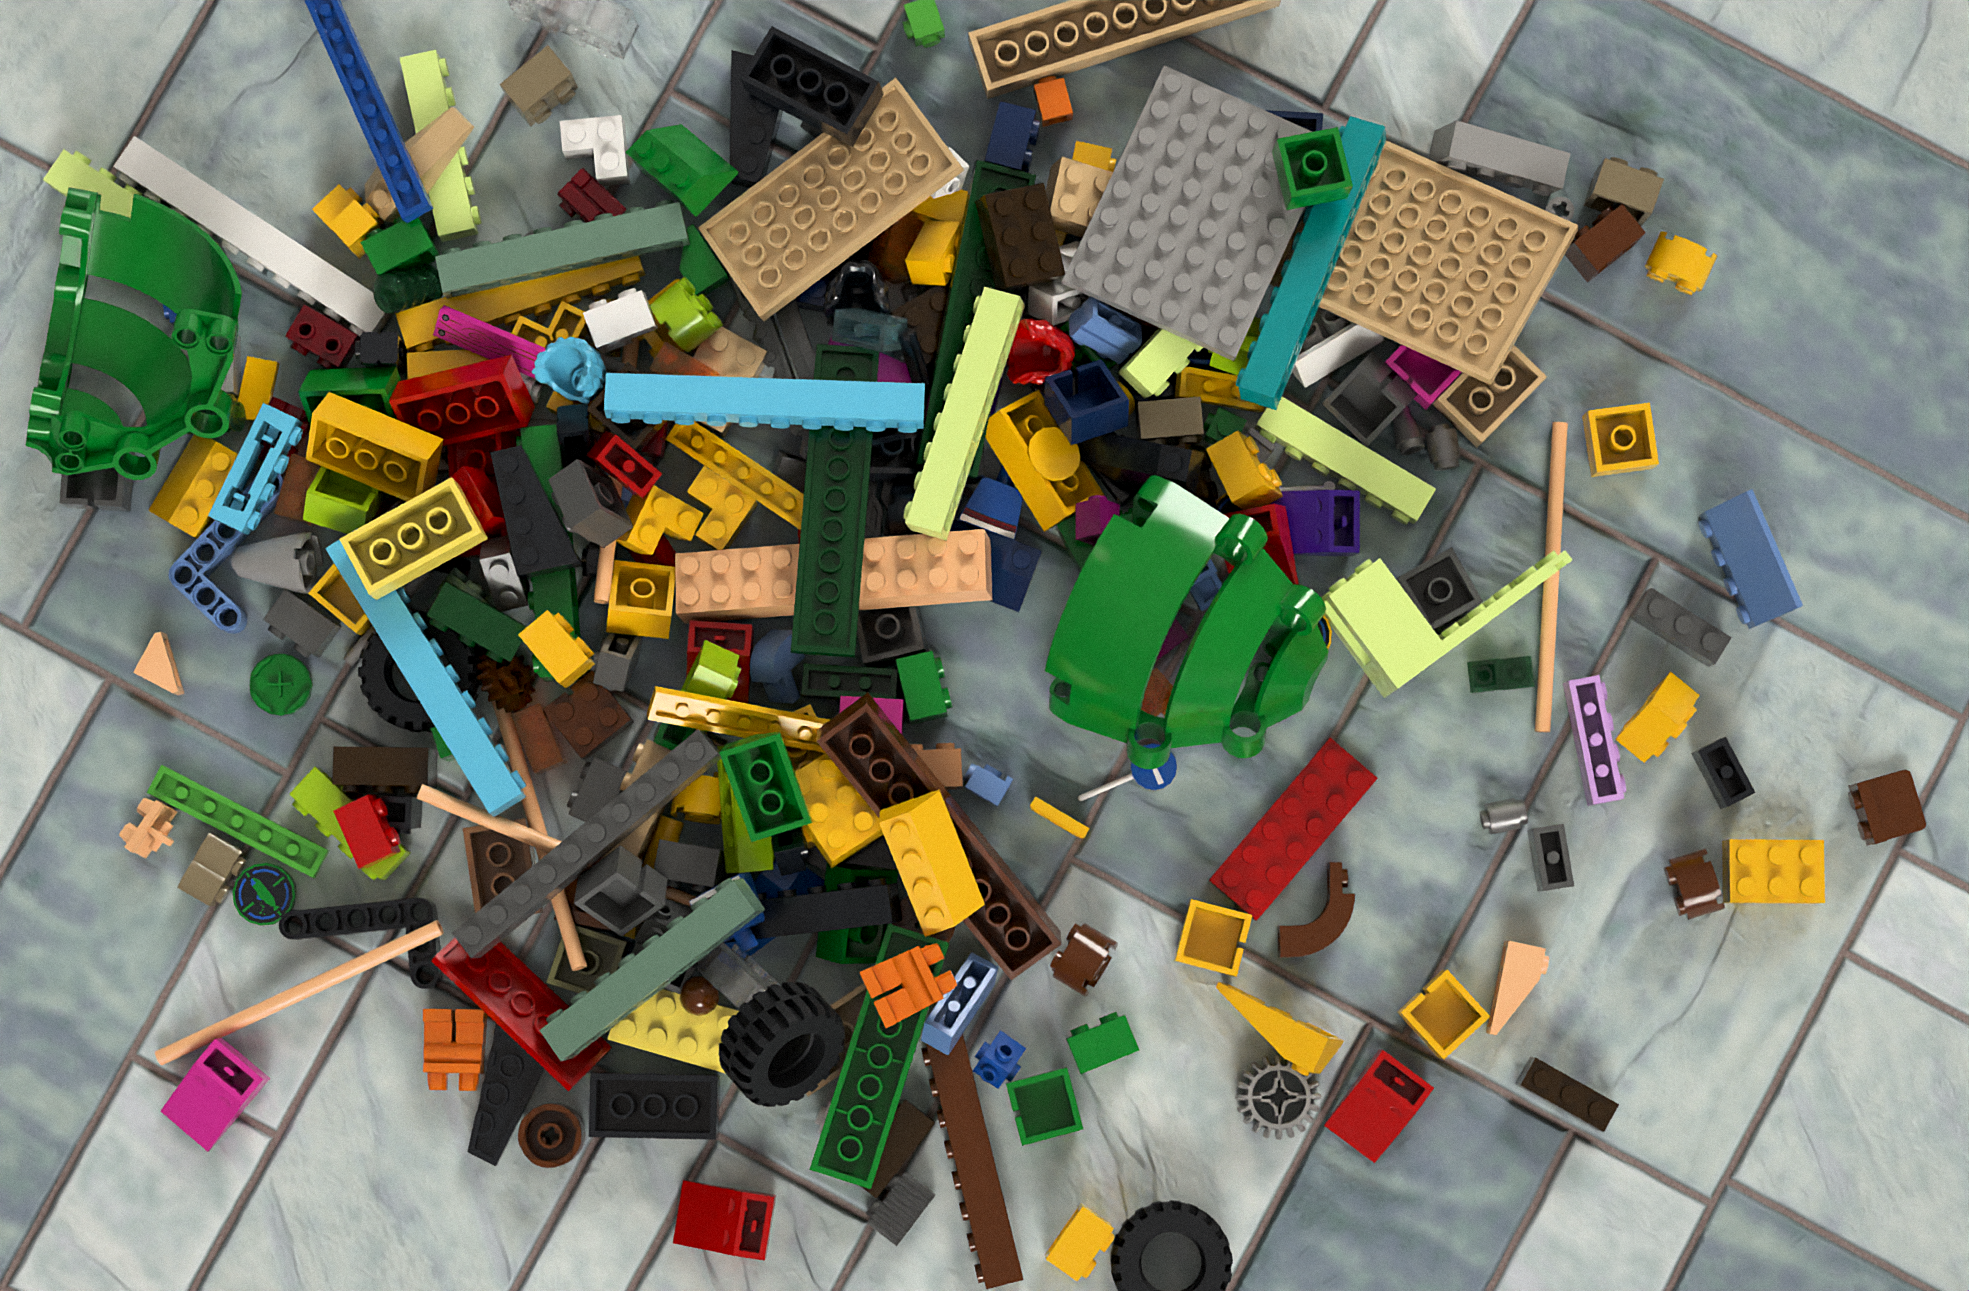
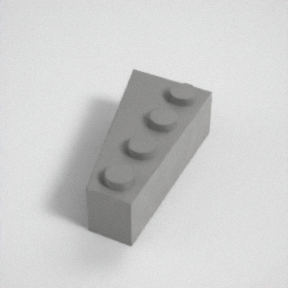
M1456 120L1434 131L1428 159L1461 174L1501 182L1510 187L1533 189L1532 192L1535 194L1550 196L1551 193L1563 189L1570 153Z

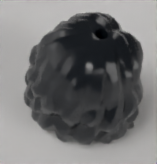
M847 260L838 266L833 273L832 279L826 286L825 302L823 304L825 317L830 318L832 322H836L840 326L847 324L848 326H856L858 328L863 326L870 328L874 324L879 325L882 321H887L890 315L889 289L883 280L880 270L867 260Z

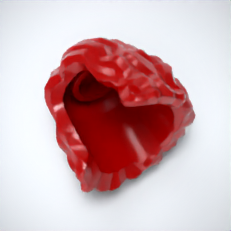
M1020 320L1007 359L1009 367L1007 376L1013 384L1021 383L1026 385L1030 382L1033 384H1043L1045 377L1070 370L1072 360L1075 357V347L1071 338L1046 320Z

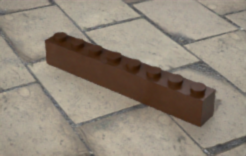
M962 1034L949 1055L926 1044L927 1047L921 1048L925 1067L931 1065L934 1078L929 1079L932 1096H939L942 1109L936 1110L940 1128L947 1127L949 1140H945L944 1145L948 1159H955L957 1170L951 1172L955 1189H962L965 1200L960 1202L959 1206L963 1221L970 1220L972 1229L971 1233H967L968 1243L971 1252L977 1251L980 1261L979 1264L974 1265L978 1283L985 1282L986 1289L1022 1281L1023 1275L964 1036Z

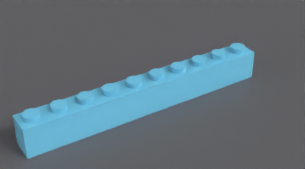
M606 373L604 412L606 418H611V421L616 423H629L630 419H642L647 424H661L662 420H672L679 425H693L694 421L707 422L710 426H725L726 422L739 423V426L748 428L757 427L758 423L771 424V427L779 429L789 428L790 425H802L803 428L810 430L821 429V426H834L836 430L841 431L853 430V427H866V430L872 432H881L885 428H898V431L903 433H914L917 429H924L925 384Z
M338 540L326 547L325 549L489 814L495 817L527 797L522 790L527 786L517 770L511 772L506 762L510 760L508 754L501 744L494 745L489 735L494 733L484 717L478 719L473 709L477 707L475 701L467 690L463 693L456 684L461 680L451 664L445 666L440 658L444 654L442 648L435 638L428 639L424 632V629L428 628L418 611L413 614L407 604L412 600L403 586L378 600L374 599L365 589L341 541Z

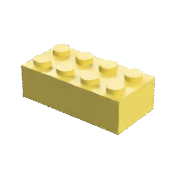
M451 477L343 536L339 540L368 594L378 600L482 543L488 537L460 485Z
M663 988L610 1029L607 1040L725 1073L719 1062V1043H722L721 1035L723 1030L728 1028L729 1019L732 1015H736L739 1010L717 1004L715 1010L707 1015L696 1016L688 1013L682 1007L679 999L680 994Z

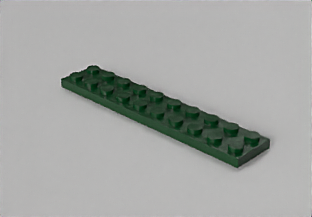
M981 160L974 162L924 413V429H921L915 465L923 467L925 465L924 451L928 442L933 441L936 432L934 431V421L937 414L943 411L945 405L943 400L944 391L948 383L952 384L955 375L953 366L956 356L963 352L965 346L963 342L964 332L967 325H972L975 316L973 313L975 299L978 295H982L984 287L996 290L975 201L985 194L1035 185V174ZM1013 289V290L1004 291V292L1013 294L1014 289ZM989 415L968 475L970 478L978 476Z
M817 344L814 380L877 382L880 348ZM821 426V429L817 430L809 429L791 653L855 658L873 432L866 430V427H853V430L849 431L836 430L834 426Z

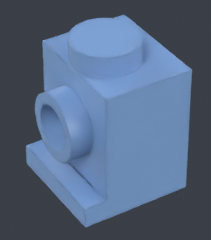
M972 763L963 780L967 782L966 790L998 807L1013 778L1007 776L1004 781L1000 779L1002 773L990 765L986 764L984 768H981Z

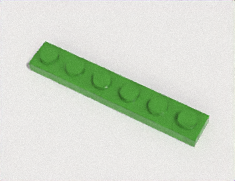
M164 765L160 766L147 791L148 794L312 878H316L330 851Z

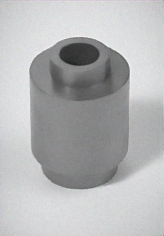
M1449 424L1430 427L1431 432L1425 434L1430 464H1434V470L1441 471L1459 467L1458 459L1461 458L1456 429H1449Z
M1515 798L1486 803L1484 804V810L1479 812L1483 830L1488 829L1490 834L1520 829L1521 825L1528 824L1527 811L1522 799L1515 800Z

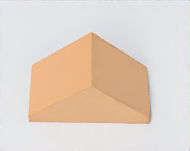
M161 631L154 633L133 673L176 695L185 694L167 634Z

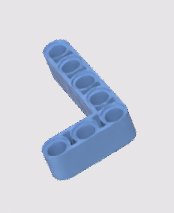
M279 473L276 477L280 483L279 488L274 492L269 502H264L259 512L262 514L260 523L289 492L288 481ZM254 480L241 493V495L245 496L248 499H250L251 495L248 494V492ZM215 520L174 562L169 569L168 575L171 583L218 628L235 634L241 632L246 627L247 614L209 576L253 530H250L248 535L236 530L231 538L226 539L222 533L226 525ZM206 546H212L214 548L213 557L208 561H203L201 559V551ZM190 568L192 570L191 580L188 583L181 584L179 580L181 571ZM212 589L215 598L211 604L204 605L201 600L202 594L206 590ZM234 610L237 613V621L232 626H226L224 624V616L227 612Z

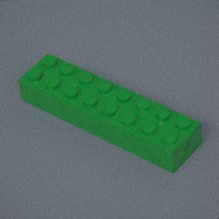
M557 424L522 427L521 436H516V446L522 445L526 450L574 547L573 533L565 527L562 521L564 515L551 496L553 490L548 479L564 469L557 436ZM571 568L527 578L530 579L533 586V591L528 592L529 610H533V613H535V620L547 610L553 615L559 612L574 629L570 635L574 639L577 637L581 638L576 569ZM533 654L534 673H537L545 682H556L555 678ZM583 674L581 677H579L577 680L582 679V678L584 677V674Z
M888 924L875 965L917 946L923 948L936 943L939 944L945 957L950 943L930 936L925 937L923 934ZM944 959L930 965L935 977L940 975ZM901 985L874 998H871L867 990L809 1169L868 1189L872 1188L929 1009L928 1006L885 1028L874 1002L902 989Z

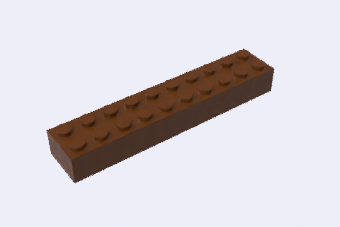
M868 692L817 729V743L878 818L880 810L940 789L985 902V905L964 919L963 922L1010 980L1016 978L1062 944L1061 931Z

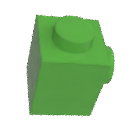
M917 0L904 4V14L907 20L903 21L902 25L907 39L913 38L916 47L923 45L924 48L939 44L941 42L940 39L945 37V29L935 0Z

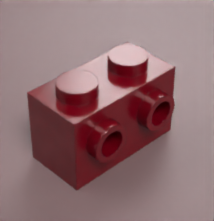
M303 305L285 335L292 342L290 348L305 357L308 352L317 356L319 359L316 363L326 369H335V367L338 369L346 368L355 354V342L360 341V337L306 305Z

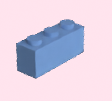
M971 952L954 977L958 986L949 993L944 994L945 998L938 1001L926 1019L921 1041L949 1055L993 989L999 967Z

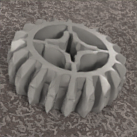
M1280 1054L1274 1055V1064H1270L1268 1056H1263L1262 1062L1264 1067L1260 1068L1258 1063L1253 1061L1251 1066L1256 1072L1253 1075L1246 1070L1242 1072V1075L1249 1079L1248 1083L1237 1082V1087L1245 1089V1094H1236L1235 1099L1245 1100L1246 1105L1237 1107L1239 1113L1248 1110L1249 1115L1244 1117L1243 1122L1248 1124L1254 1119L1256 1123L1252 1127L1253 1132L1257 1133L1264 1126L1263 1137L1269 1138L1271 1130H1275L1276 1139L1281 1140L1282 1130L1286 1129L1288 1137L1293 1138L1294 1131L1292 1127L1296 1125L1300 1132H1304L1306 1129L1301 1121L1305 1119L1309 1123L1314 1122V1118L1307 1113L1309 1109L1314 1112H1318L1320 1109L1318 1106L1311 1104V1099H1321V1094L1311 1093V1089L1318 1087L1319 1082L1312 1081L1308 1083L1307 1079L1313 1073L1310 1072L1308 1076H1305L1291 1068L1292 1062L1285 1060V1064H1281ZM1283 1070L1291 1073L1298 1079L1303 1092L1286 1089ZM1273 1071L1270 1088L1262 1092H1253L1257 1081L1264 1074ZM1278 1087L1282 1088L1281 1093L1286 1092V1095H1294L1293 1098H1286L1280 1101L1279 1113L1278 1106L1274 1105V1100L1262 1098V1096H1270V1094L1276 1093V1088ZM1303 1101L1297 1115L1283 1122L1286 1106L1291 1102ZM1253 1102H1266L1270 1104L1272 1115H1274V1123L1264 1120L1255 1110Z

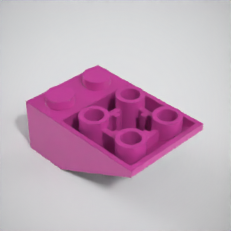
M215 1038L193 1064L160 1112L209 1152L270 1078L225 1039Z

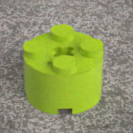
M683 277L650 304V308L658 322L665 324L669 330V336L684 351L690 352L719 330L723 323L711 311L713 305L705 295L700 294L697 296L694 293L696 291L694 286L686 277Z

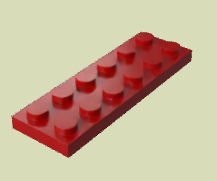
M1329 738L1208 881L1257 921L1378 778L1332 738Z
M454 938L431 961L568 1092L612 1048L600 1037L574 1058L560 1061L539 1030L548 1024L546 1021L547 1017L559 1009H562L564 1012L569 1006L501 941L481 958H471L457 939Z

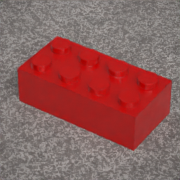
M512 354L399 381L389 399L390 405L399 421L443 438L442 446L526 427L535 408Z

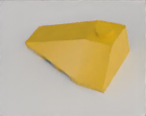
M1218 982L1216 986L1221 994L1284 1059L1293 1063L1291 1068L1305 1076H1308L1310 1072L1320 1074L1344 1042V1040L1309 1022L1293 1020V1016L1290 1013L1273 1006L1268 1007L1264 1005L1265 1002L1228 983Z

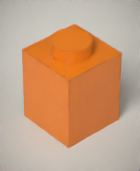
M1048 76L1038 80L1039 84L1034 85L1033 93L1042 127L1072 120L1073 110L1064 77L1056 79V76Z

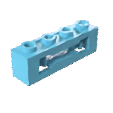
M263 403L208 516L246 535L249 534L250 530L254 531L260 523L262 514L259 512L264 502H269L275 492L276 486L273 483L278 473L283 474L289 463L287 455L291 446H296L302 437L303 429H301L303 423L297 418ZM265 440V442L275 446V448L270 447L248 492L251 495L250 499L238 494L237 491L243 490L264 447L261 445V442Z

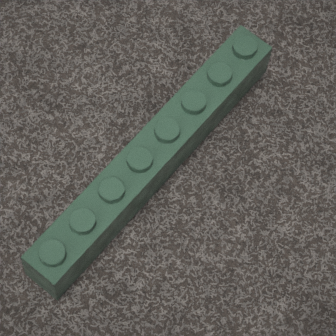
M664 200L655 204L656 207L644 210L643 207H632L625 210V214L618 216L606 213L594 217L595 221L582 223L581 220H574L565 223L564 228L552 230L551 227L539 228L533 231V235L522 237L521 234H511L503 237V241L491 244V241H480L472 245L473 248L460 250L458 247L445 249L442 251V255L435 256L442 293L448 299L690 245L680 202L674 203L673 200Z
M728 878L715 887L717 893L710 899L703 897L690 907L693 912L685 918L682 916L675 918L667 924L666 928L668 931L660 937L656 934L642 944L644 950L635 956L632 953L623 958L618 963L620 968L613 974H610V972L603 974L594 981L595 988L588 993L584 990L570 1000L572 1005L564 1012L562 1009H559L547 1017L546 1021L548 1024L539 1031L559 1060L565 1061L574 1058L762 913L765 908L744 878L733 881L731 878Z

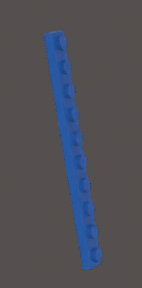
M304 0L402 220L409 223L434 208L340 0Z

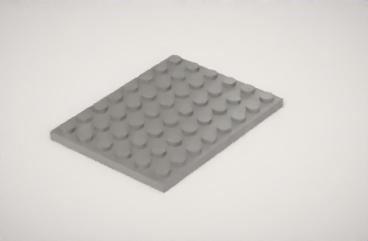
M1164 65L1066 271L1062 284L1234 361L1304 210V207L1286 210L1272 155L1273 147L1277 138L1312 131Z

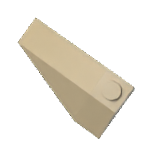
M455 107L449 108L405 142L427 194L474 128ZM377 166L365 183V202L384 221L393 222L400 217V214Z

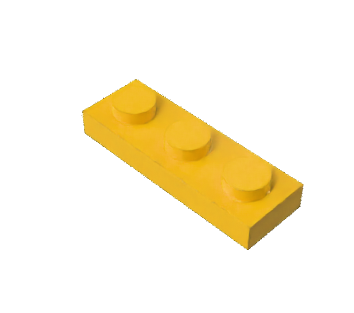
M1188 366L1177 374L1174 398L1201 396V403L1257 413L1265 411L1264 406L1241 399L1239 387L1236 386L1237 375Z

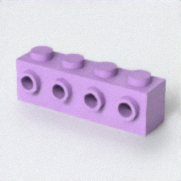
M1599 675L1563 683L1587 806L1624 799L1623 793L1626 792V784L1623 774H1619L1617 762H1620V754L1617 744H1613L1611 731L1614 730L1611 713H1607L1606 710L1607 690L1605 683L1601 682Z

